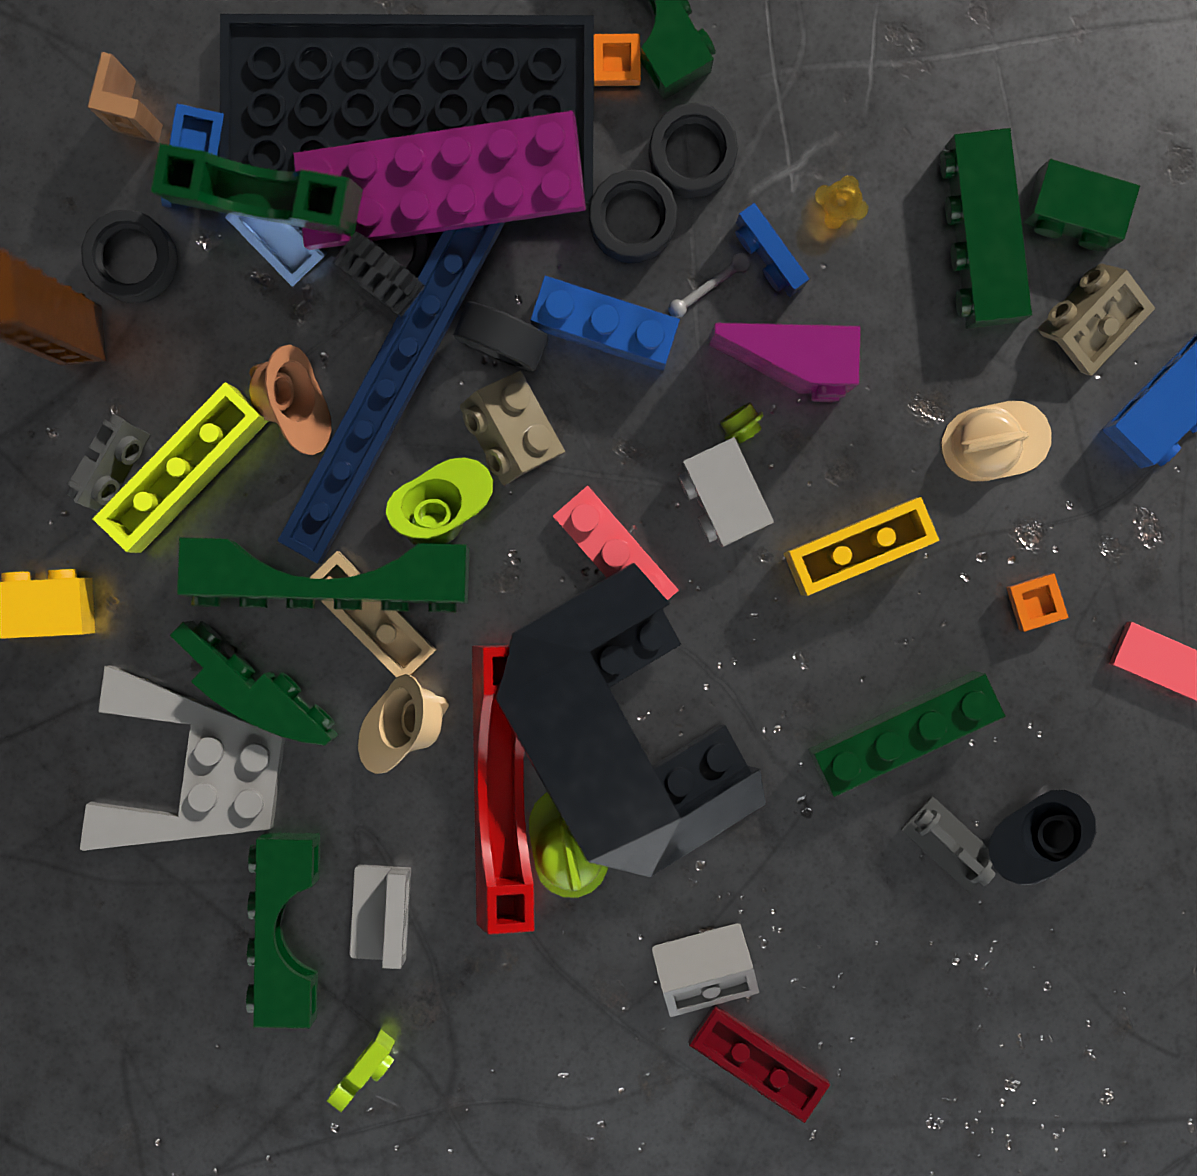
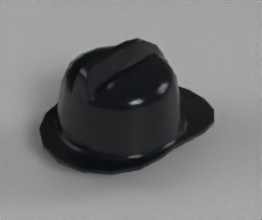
M1051 790L1006 817L995 827L989 840V857L993 867L1004 879L1018 885H1035L1048 880L1078 861L1091 848L1096 836V817L1090 804L1080 795L1067 790Z

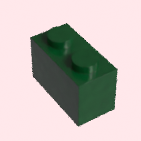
M1049 159L1038 169L1023 223L1035 226L1034 231L1040 235L1061 238L1062 234L1080 239L1079 245L1084 248L1106 251L1107 247L1112 248L1125 239L1140 185Z

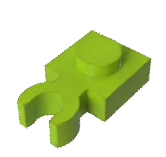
M380 1030L353 1063L350 1070L332 1090L327 1102L342 1112L370 1077L377 1082L394 1061L389 1053L395 1040L383 1030Z

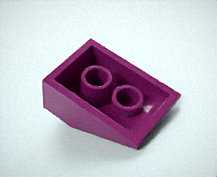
M715 323L709 335V346L798 393L811 394V401L838 402L840 397H845L848 392L859 385L860 326Z

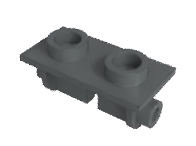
M112 414L109 421L104 419L101 428L89 447L100 454L96 462L89 457H83L72 478L67 482L70 486L67 495L73 498L77 504L100 512L119 492V488L134 462L140 457L143 447L151 434L129 424L128 421L115 414Z
M933 796L901 829L969 893L978 883L986 886L996 875V872L992 869L993 864L989 857V848Z

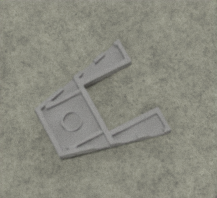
M104 666L98 712L190 725L178 814L95 802L87 803L85 806L80 850L87 851L260 831L273 827L285 737L253 726L231 713L222 712L192 697H186L163 688L160 684L124 672L118 667Z

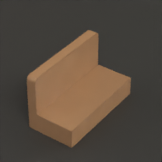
M102 52L88 108L114 132L158 143L163 125L140 100L132 99L136 83L135 78L113 54Z

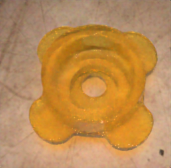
M846 175L841 181L833 183L830 187L821 185L815 193L816 202L822 205L826 214L824 222L831 229H839L843 222L853 218L861 220L868 213V204L862 201L859 182L853 176ZM843 198L846 201V205L839 206L837 203L838 199Z

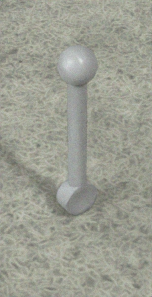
M744 253L736 254L730 266L684 299L672 301L669 305L670 314L676 318L684 316L687 307L736 272L743 273L747 271L751 264L749 256Z

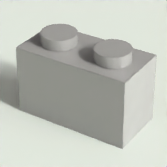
M735 437L681 463L684 472L678 475V479L687 498L691 500L697 497L704 514L697 518L708 542L717 540L719 546L723 547L774 523Z

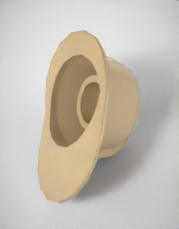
M1006 401L973 408L958 414L947 425L942 437V454L947 466L957 476L969 481H989L1018 475L1036 468L1047 457L1052 444L1051 428L1046 416L1036 406L1024 401Z
M409 674L398 676L363 720L359 732L358 750L361 762L365 768L375 774L387 773L409 751L431 746L437 740L441 731L442 717L449 707L448 701L444 697L437 696L432 691L422 688L415 677Z

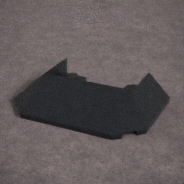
M631 563L512 633L507 650L509 652L502 680H499L495 700L585 860L590 863L652 877L766 804L760 769L746 764L726 725L719 724L656 764L652 765L613 696L610 687L682 644L663 611V608L670 603L635 563Z

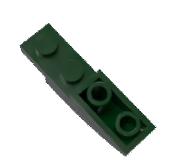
M194 621L182 622L170 634L203 667L191 683L233 715L265 731L299 742L326 746L338 736L331 728L335 724L334 720L318 705L315 704L310 708L298 696L301 689L289 676L283 672L277 676L271 671L264 673L255 681L251 677L255 673L252 666L236 653L230 657L218 645L222 640L221 637L205 622L200 621L198 625Z

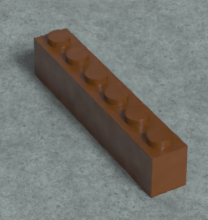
M0 249V341L59 365L106 361L101 306L86 298L85 294L73 291L71 286L59 283L57 278L46 276L42 273L41 269L32 268L26 264L25 260L16 259L10 256L9 251Z

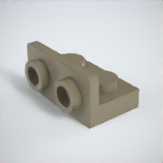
M1099 264L1086 272L1074 291L1064 301L1051 309L1048 318L1040 325L1038 331L1043 337L1057 341L1082 373L1092 376L1156 308L1126 269Z

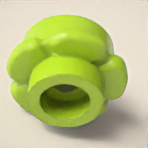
M751 402L737 408L720 421V425L726 432L724 438L729 440L735 437L739 444L750 439L762 429L758 421L763 418L764 413L762 411L757 413Z

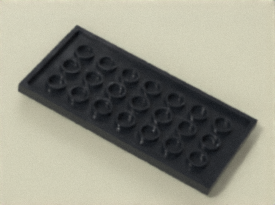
M220 14V113L224 114L219 144V157L265 169L295 172L293 153L573 111L576 118L585 206H590V201L593 197L594 15Z

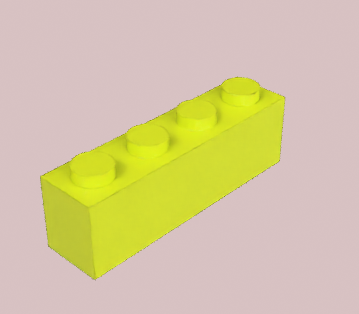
M225 382L101 509L93 520L126 552L142 553L269 421L264 420V417L255 410L251 402L237 388Z

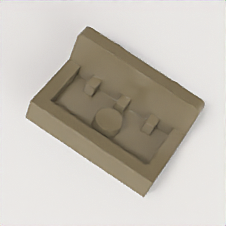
M521 370L475 391L460 404L467 429L476 436L486 454L485 458L489 469L498 476L504 486L565 452Z

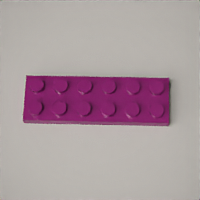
M573 111L293 153L295 171L303 169L347 177L363 189L355 232L360 233L370 241L586 211L576 118ZM302 227L304 247L308 250L346 245L351 239V236Z

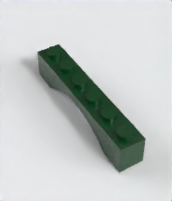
M179 537L177 595L192 597L191 606L220 607L221 598H238L239 607L268 608V599L286 600V608L315 609V600L334 601L333 609L362 610V602H381V611H409L410 603H428V612L456 613L457 604H468L470 548L467 545L418 543L400 558L376 570L346 578L315 579L293 576L275 570L254 558L238 543L229 539Z

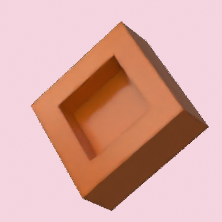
M594 34V86H640V34Z
M1055 573L1046 574L1006 587L1020 632H1026L1069 618Z

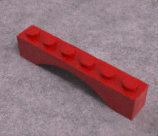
M509 645L472 646L476 924L487 934L534 931V883L529 860L524 809V749L495 700L499 680H502L507 662Z

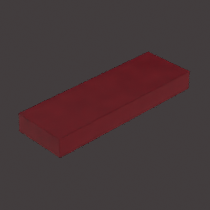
M717 1005L712 1006L689 1040L690 1047L803 1123L807 1121L830 1087L827 1079Z

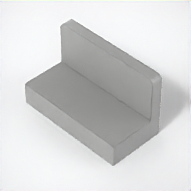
M358 865L355 868L350 956L352 958L382 960V968H402L406 960L410 867Z
M738 923L655 945L652 948L670 1017L759 993L751 957L742 927Z

